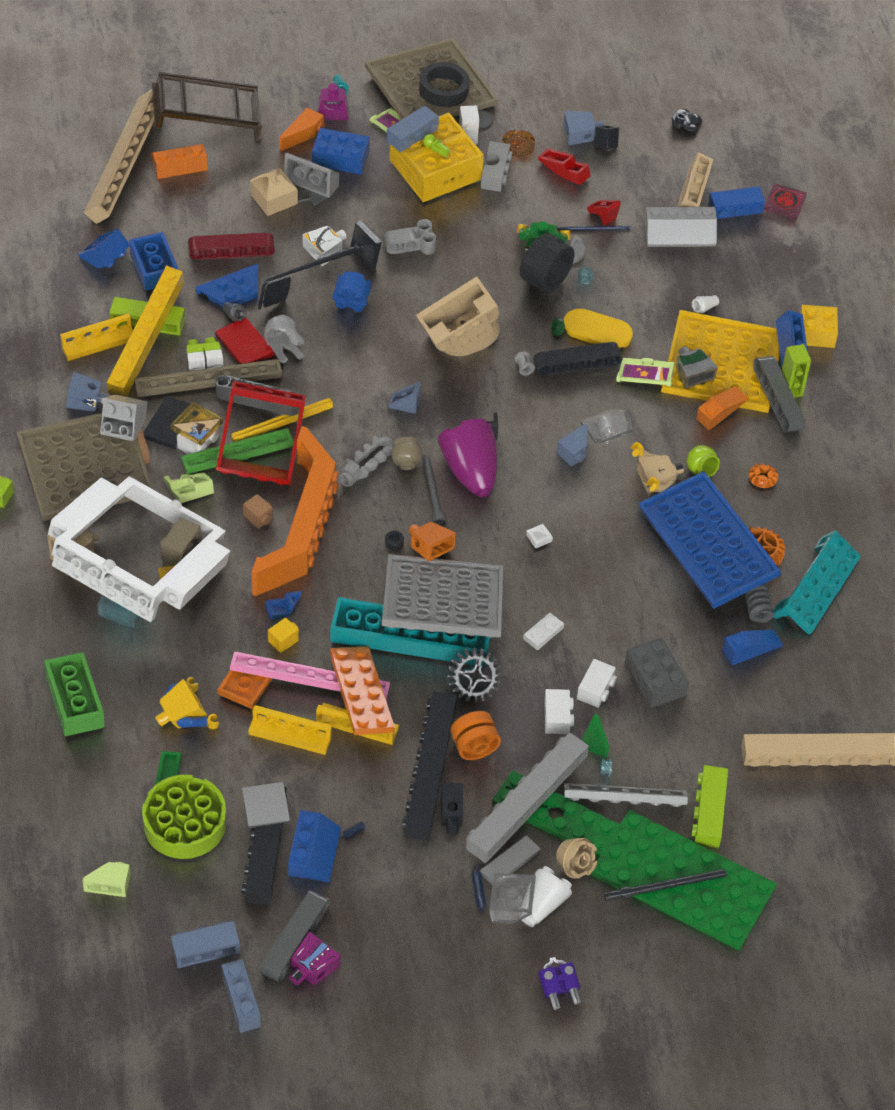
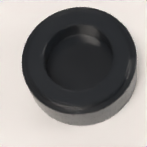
M399 531L388 532L385 536V545L392 550L402 548L404 545L403 534Z

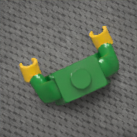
M545 221L540 223L532 222L530 228H528V225L518 224L517 233H519L520 240L526 241L524 249L526 251L534 240L545 233H550L565 243L567 240H570V230H560L559 232L556 225L548 224Z

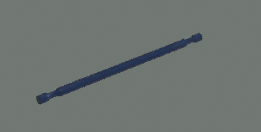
M630 226L557 227V230L631 229Z

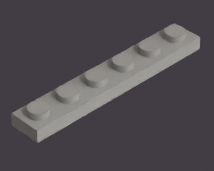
M564 783V797L573 801H578L582 798L592 802H599L600 800H609L611 803L629 801L631 804L649 802L655 806L665 803L674 807L687 805L688 801L686 790Z

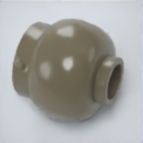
M401 437L394 440L391 452L393 463L402 470L414 469L421 462L423 456L418 439L414 437Z

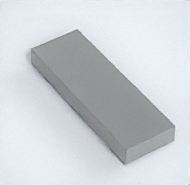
M526 835L480 870L481 875L493 887H496L539 854L540 848Z

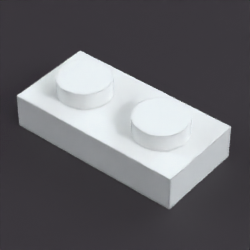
M549 613L524 634L523 639L536 650H539L564 628V623Z

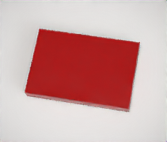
M246 317L241 321H236L215 331V336L239 364L260 362L275 355L272 348L267 345L265 339Z

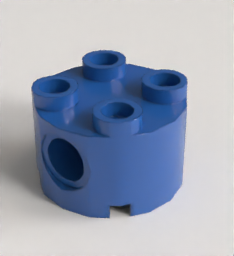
M347 271L343 275L339 274L332 295L335 306L340 309L349 307L356 312H361L367 304L372 286L369 279L366 281L364 275L356 272Z

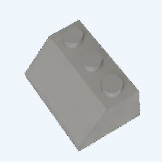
M285 153L284 173L294 185L328 198L339 187L340 173Z

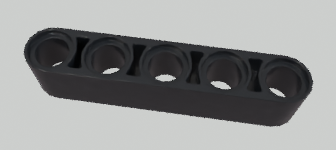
M615 342L543 351L535 354L533 357L537 374L540 376L619 365L623 360L619 346Z

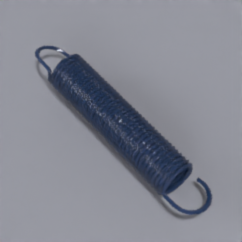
M478 867V870L472 872V880L477 907L483 908L484 912L486 900L481 872H479Z

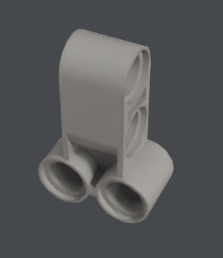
M428 219L419 220L417 227L392 230L383 235L385 247L389 254L421 250L423 254L431 255L436 251V235L432 232V222Z

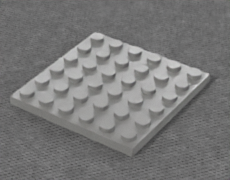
M388 554L382 626L407 628L409 630H427L430 632L439 631L450 634L459 633L470 636L480 635L490 638L501 637L503 566L442 559L427 561L421 557Z

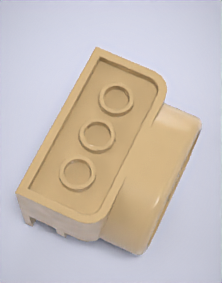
M477 276L416 315L435 347L439 351H444L453 356H465L485 349L497 339L500 331V325L497 320L499 316L498 306Z

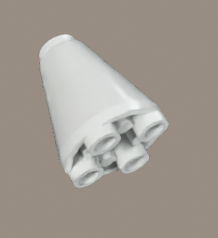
M544 866L543 869L539 868L535 872L521 909V916L519 918L530 927L540 923L572 894L570 889L572 884L564 878L560 880L554 875V871L547 866Z

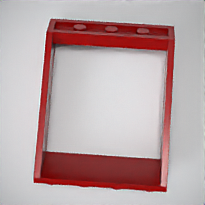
M233 381L216 470L223 474L232 473L243 478L253 477L263 482L268 480L279 485H290L306 395ZM234 395L300 408L288 470L222 458Z

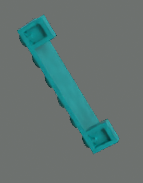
M836 530L821 537L814 548L818 555L792 595L780 600L772 611L775 619L789 615L808 635L813 632L861 558L860 554Z

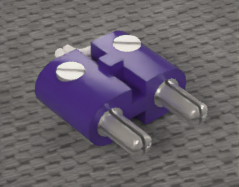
M555 957L550 958V962L545 964L544 969L538 972L545 998H550L554 1010L560 1008L557 996L561 993H571L573 1003L575 1005L581 1003L577 991L581 986L574 964L557 960ZM553 961H554L555 963H562V964L559 965L558 967H555V968H554V966H553V967L547 968L548 966H550V965L553 963Z

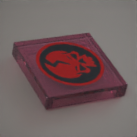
M774 183L764 210L797 219L807 192Z

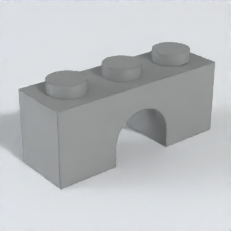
M490 141L487 152V165H484L481 178V189L501 192L502 185H506L507 175L505 173H509L510 163L508 161L511 162L513 153L510 151V144Z

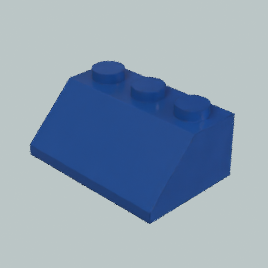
M300 810L288 862V876L330 882L341 827L321 813Z

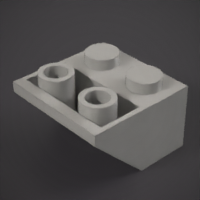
M115 394L104 397L100 434L135 441L146 420L147 401Z

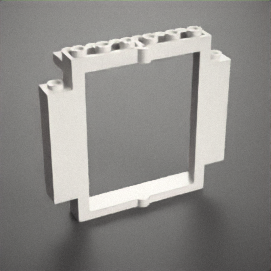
M130 476L118 486L100 478L51 520L48 535L56 539L51 554L54 556L53 567L149 622L155 619L158 606L162 601L180 610L226 566L230 555V550L221 545L226 532L224 529L186 509L180 501H172ZM124 496L171 523H176L181 517L200 525L202 541L154 586L119 568L113 560H105L73 541Z

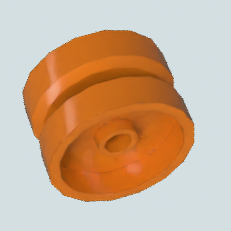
M475 711L463 715L450 728V733L456 743L461 758L465 760H477L493 753L501 743V738L495 728L492 717L486 711Z

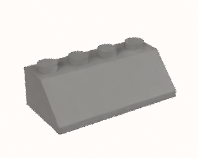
M646 207L644 224L647 247L716 246L717 218L715 207Z

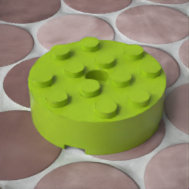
M176 775L157 783L149 791L142 807L143 826L147 840L157 851L172 858L190 859L206 854L216 847L226 830V805L222 793L210 781L194 778L193 775Z

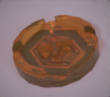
M510 130L502 138V143L510 144V151L513 152L512 156L524 157L534 151V136L525 130Z

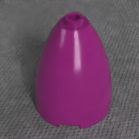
M470 419L462 421L460 426L452 430L447 428L442 431L437 441L453 474L474 495L481 498L489 496L493 490L497 474V447L491 423H487L486 419Z

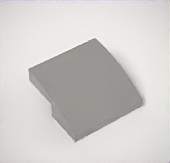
M283 782L242 788L248 828L290 821Z

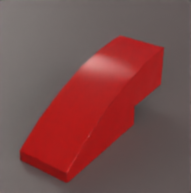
M548 148L538 156V160L570 182L581 185L591 176L589 165L575 161L574 155Z

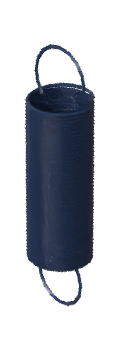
M361 821L342 833L345 838H349L365 829V824Z

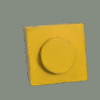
M286 617L268 629V642L280 653L299 641L298 626L294 622H290Z

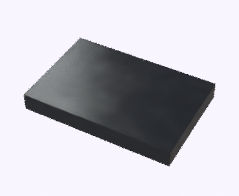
M166 395L143 432L145 439L176 450L178 447L177 435L182 430L172 424L193 422L196 416L192 415V412L198 411L199 413L200 407Z

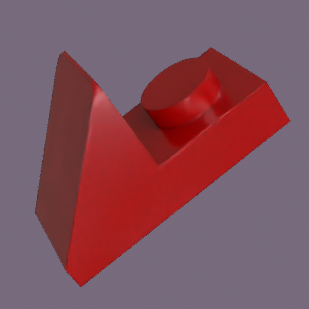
M598 200L589 205L587 209L591 214L600 215L605 226L617 218L621 202L620 200Z

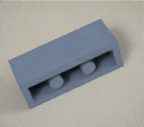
M423 106L387 128V142L399 152H402L416 142L421 141L425 135L434 133L438 129L439 116L428 107Z
M224 921L214 926L199 927L194 931L179 932L171 936L177 968L240 953V942L234 921Z
M243 959L223 964L222 978L239 1032L242 1033L260 1028V1013Z

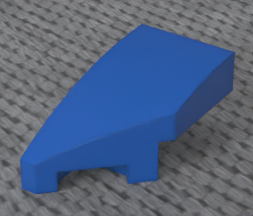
M288 592L284 598L266 600L265 607L270 619L275 620L290 616L302 592Z

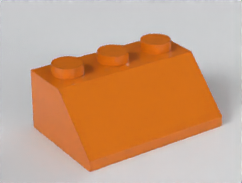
M203 144L150 153L157 179L208 170L207 154Z

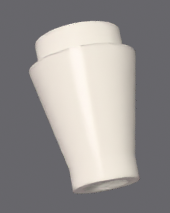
M716 295L697 296L692 301V308L696 313L702 314L717 306L719 299Z

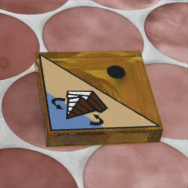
M192 402L170 426L171 430L201 446L223 423V418Z

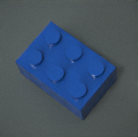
M320 128L312 150V163L328 169L362 175L369 154L370 137Z
M163 232L129 239L130 255L145 291L155 289L166 266L179 270Z

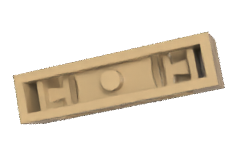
M699 152L690 163L677 207H699L714 159Z

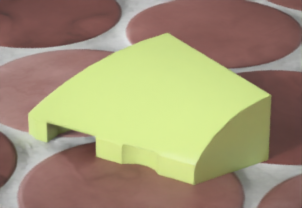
M205 473L181 475L180 479L171 480L169 476L163 477L170 493L180 503L214 493L213 481Z

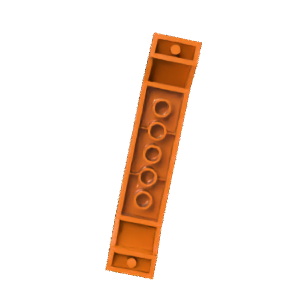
M304 426L301 427L297 438V464L304 467L308 473V478L285 546L262 558L256 557L252 569V595L255 596L307 575L309 567L314 565L315 556L313 555L314 552H318L320 545L319 537L322 538L324 534L323 525L328 522V509L333 507V494H337L339 483L336 482L339 471H336V462L308 428Z

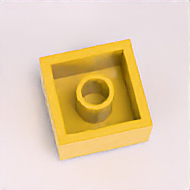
M802 305L800 314H803L807 346L835 348L838 336L837 307Z

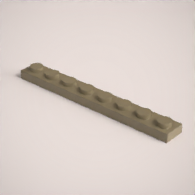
M279 359L136 378L134 381L137 397L215 387V379L221 375L248 381L281 378L282 369Z

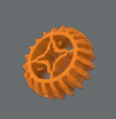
M759 525L754 529L751 526L749 528L750 532L774 563L779 566L785 555L783 539H780L779 534H774L773 529L770 531L767 530V527L761 529Z

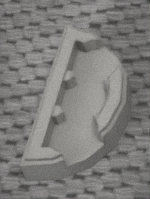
M577 236L570 243L575 253L573 263L580 261L585 254V246Z

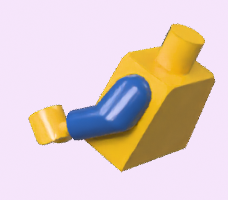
M189 677L187 682L183 679L179 683L169 685L164 696L160 699V704L164 711L155 718L161 726L170 721L177 728L205 727L207 725L210 729H217L219 726L218 721L213 722L217 720L216 714H210L208 718L205 717L207 713L194 693L198 690V683L194 684L193 677Z

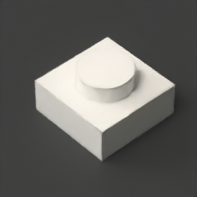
M544 524L531 528L526 532V536L535 548L552 542L553 537Z

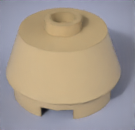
M586 838L567 839L560 844L557 850V864L570 878L580 879L585 874L589 876L597 865L595 860L597 848Z

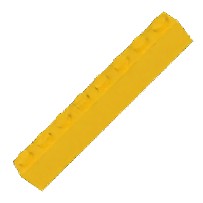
M168 266L165 267L107 381L109 394L128 396L135 382L134 379L137 378L185 283L183 271Z

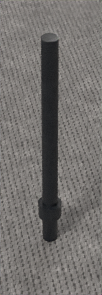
M725 869L630 888L629 886L620 887L619 890L605 892L604 898L605 901L619 898L622 900L629 899L633 895L723 878L727 876Z

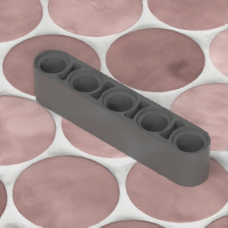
M775 357L755 358L753 369L784 432L803 430L805 427L804 417Z
M221 375L215 379L216 395L219 399L229 401L233 381L297 393L227 375ZM234 395L233 398L234 403L288 416L297 415L300 409Z
M313 890L307 893L264 959L260 968L261 974L277 982L282 981L291 967L292 956L309 932L313 933L330 904L329 898Z

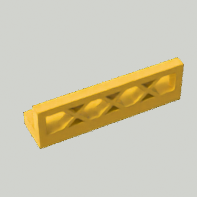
M129 313L60 334L62 350L67 360L71 361L126 344L133 332L131 316ZM126 321V324L118 326L119 323ZM104 327H109L107 330L101 331ZM92 332L89 336H84L86 333ZM74 337L72 341L66 342V339Z
M327 703L318 705L316 709L317 722L332 725L333 728L353 733L346 709ZM393 723L394 733L364 734L360 736L393 745L399 725Z
M254 705L253 720L248 730L249 735L326 755L332 739V725Z

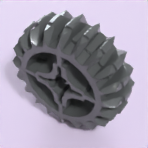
M472 648V654H469V651L465 649L466 656L463 657L461 653H458L457 655L460 660L452 659L456 666H449V670L454 671V673L448 674L449 678H454L449 684L450 686L456 685L452 689L453 692L461 690L458 694L460 698L466 694V701H469L470 697L473 696V701L477 702V696L480 695L483 701L485 700L483 694L487 693L491 697L492 694L489 690L497 691V687L493 684L501 683L499 679L495 678L502 676L501 672H495V670L500 668V665H493L497 661L495 657L489 660L490 652L483 656V649H480L478 654H476V648ZM476 659L471 668H461L465 662ZM482 661L489 665L490 676L481 672ZM477 669V673L480 674L481 677H475L472 681V676L468 673H474ZM459 674L468 677L467 689L460 684ZM478 682H488L483 688L473 690Z

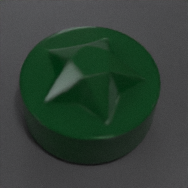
M555 317L552 321L551 331L553 335L561 336L565 329L563 318Z

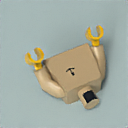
M635 442L631 446V449L634 450L632 455L639 457L637 472L648 496L660 493L674 486L677 475L684 473L682 463L672 465L669 456L651 454L645 451L639 442Z

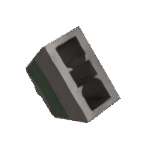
M687 346L679 349L676 369L685 389L716 379L718 367L702 349L690 351Z

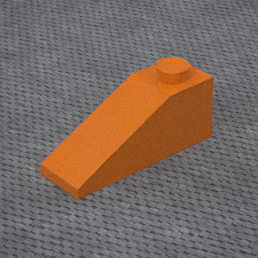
M306 108L279 137L280 150L283 151L315 138L320 128L325 127L324 115Z
M735 386L710 398L698 408L696 419L709 431L748 401L749 398Z

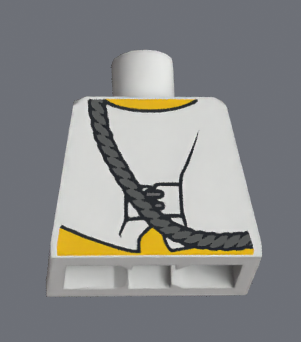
M325 226L303 234V247L317 260L341 251L342 241L347 239L344 230L335 233L329 226Z

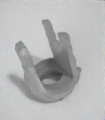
M286 315L273 317L268 320L264 328L265 341L275 352L281 363L288 361V358L282 351L283 348L291 350L299 360L304 358V354L296 345H304L305 339L296 330L297 323Z

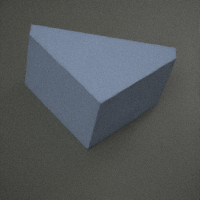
M416 382L394 392L389 407L416 414L421 399V383Z

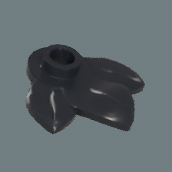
M679 109L671 117L673 126L677 128L684 127L692 132H697L698 128L696 125L702 122V118L699 115L690 113L688 109Z

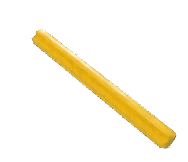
M326 398L304 406L302 419L331 409L333 407L332 400ZM299 413L294 416L283 414L231 434V439L233 442L241 441L296 422Z

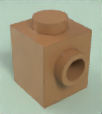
M257 494L243 504V516L259 529L269 524L273 519V507L268 501H265Z

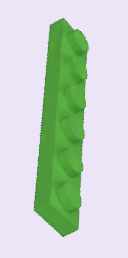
M288 428L225 444L222 458L241 461L293 447L294 441ZM220 446L181 456L186 473L192 474L216 467Z

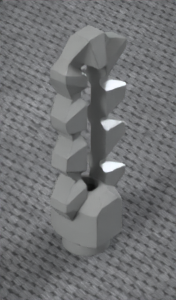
M376 435L373 436L372 445L365 443L363 452L359 450L355 452V461L346 459L345 467L341 469L338 475L339 482L344 486H352L359 479L368 477L369 471L375 470L378 467V463L384 462L386 457L391 455L393 448L392 439L387 436L383 438H378ZM378 446L384 447L364 467L360 468L359 463L364 458H367Z

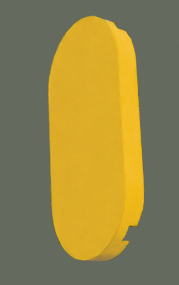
M587 309L571 310L564 317L566 333L573 338L592 344L615 342L618 344L619 349L620 347H627L632 341V328L622 320Z

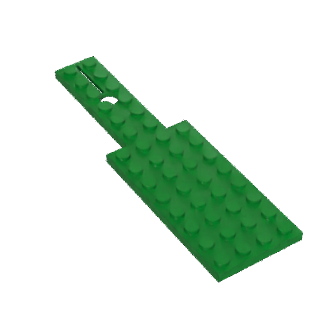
M512 770L492 799V804L502 803L507 793L511 789L514 790L524 776ZM554 791L542 806L526 820V822L563 841L575 838L588 839L597 848L595 857L599 858L595 869L590 875L617 889L624 886H629L630 888L725 869L727 876L723 878L633 895V897L738 951L741 950L777 886V883L630 809L621 824H618ZM553 807H558L562 809L564 815L563 817L553 819L548 815V811Z

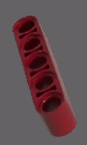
M266 232L193 236L188 240L189 257L194 260L270 256L275 252L274 237L271 233Z

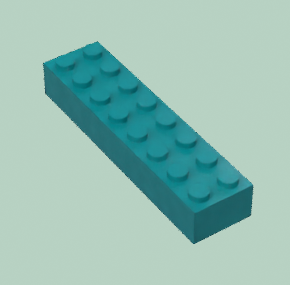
M341 597L337 599L330 628V642L357 647L369 646L370 649L452 662L453 658L457 661L460 660L457 655L458 653H461L463 657L466 656L465 649L469 651V654H472V648H476V654L479 653L480 649H483V656H485L489 651L491 641L490 637L480 635L470 636L459 633L450 634L439 631L430 632L427 630H409L407 628L382 626L384 604ZM476 659L469 660L464 664L473 665ZM482 661L481 667H485L486 662Z

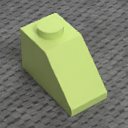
M108 862L83 877L84 892L126 897L131 876L130 865L123 862Z

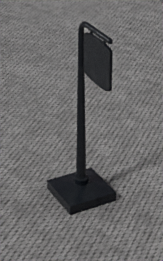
M362 221L356 222L350 248L267 278L262 285L258 309L262 308V303L266 308L286 300L291 282V277L286 275L353 253L369 270L375 269L382 241Z

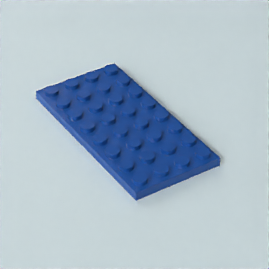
M704 471L638 503L639 509L713 609L781 575V570Z

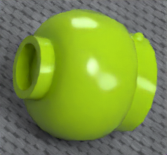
M698 445L688 453L686 464L692 474L697 475L704 471L708 477H711L718 471L720 460L712 448L706 445Z

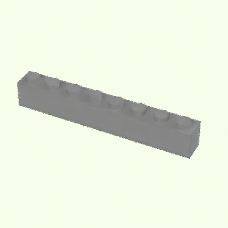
M570 732L565 737H561L556 743V747L552 751H547L543 760L532 767L531 773L527 777H522L518 786L507 793L505 800L502 803H497L492 813L481 820L479 827L469 832L466 837V850L486 863L584 761L588 754L589 745Z

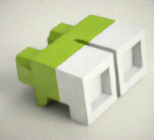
M208 337L205 339V343L198 344L196 339L188 341L186 347L189 371L205 369V359L207 369L223 367V355L219 341L216 342L214 337Z

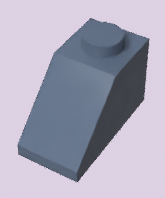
M587 424L582 425L558 441L557 454L570 466L582 462L586 457Z

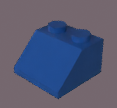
M115 229L98 236L78 256L98 269L103 267L109 268L115 263L114 260L117 257L120 258L126 254L129 243L120 230Z

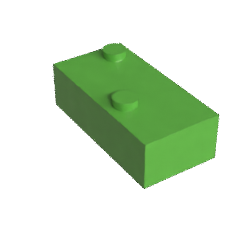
M81 652L44 660L46 681L64 736L104 728V712L84 653Z

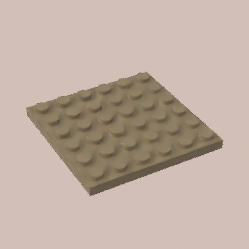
M453 38L365 61V68L401 119H404L423 106L428 107L438 116L450 113L452 117L460 115V106H477L478 110L498 105V98ZM438 62H447L460 66L468 73L470 78L467 99L453 107H439L428 103L419 93V81L422 70L428 65ZM437 78L429 82L430 86L440 91H453L460 87L458 83L447 78Z
M102 413L18 431L17 438L42 521L53 519L100 478L118 486L130 476L153 489L137 440L130 441L100 434ZM124 496L116 504L133 500Z

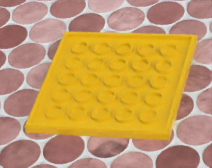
M680 310L668 362H675L671 387L662 385L661 392L708 401L710 398L737 386L749 398L740 408L768 413L770 403L755 374L753 361L755 358L774 356L778 363L780 352L777 328ZM687 346L690 351L702 349L718 367L716 379L685 389L676 369L679 349Z

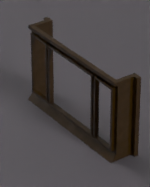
M159 72L156 83H152L155 127L162 128L164 117L250 128L254 129V140H262L258 85ZM164 80L180 82L182 111L166 109ZM185 83L232 89L235 118L188 112ZM238 90L252 92L251 109L253 120L241 119Z

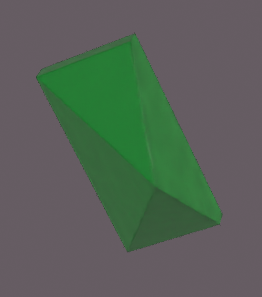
M594 714L581 741L589 745V751L607 758L610 746L599 715Z

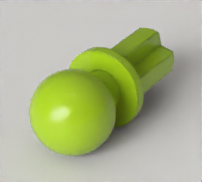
M432 134L424 136V146L431 148L433 152H438L443 157L448 156L450 150L442 144L440 139L436 140V137Z

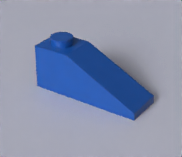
M773 629L741 631L725 637L722 651L730 664L735 665L782 647L783 643Z

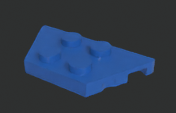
M258 265L249 266L196 286V293L207 295L208 300L218 303L221 307L226 302L242 304L258 298Z

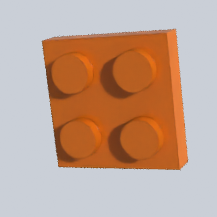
M230 670L217 689V694L253 709L272 678Z

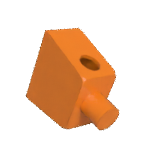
M429 522L422 526L413 524L409 528V534L412 535L411 547L427 561H431L453 550L455 547L456 533L436 523Z

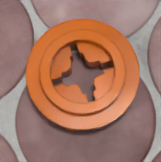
M762 462L760 465L755 463L754 467L750 468L748 477L755 486L769 488L777 483L779 474L776 472V468H772L770 464L764 465ZM760 473H767V477H765L764 475H760Z

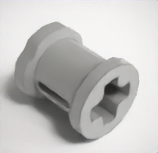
M523 351L515 355L514 360L519 365L520 374L526 376L534 372L535 366L531 363L528 352Z

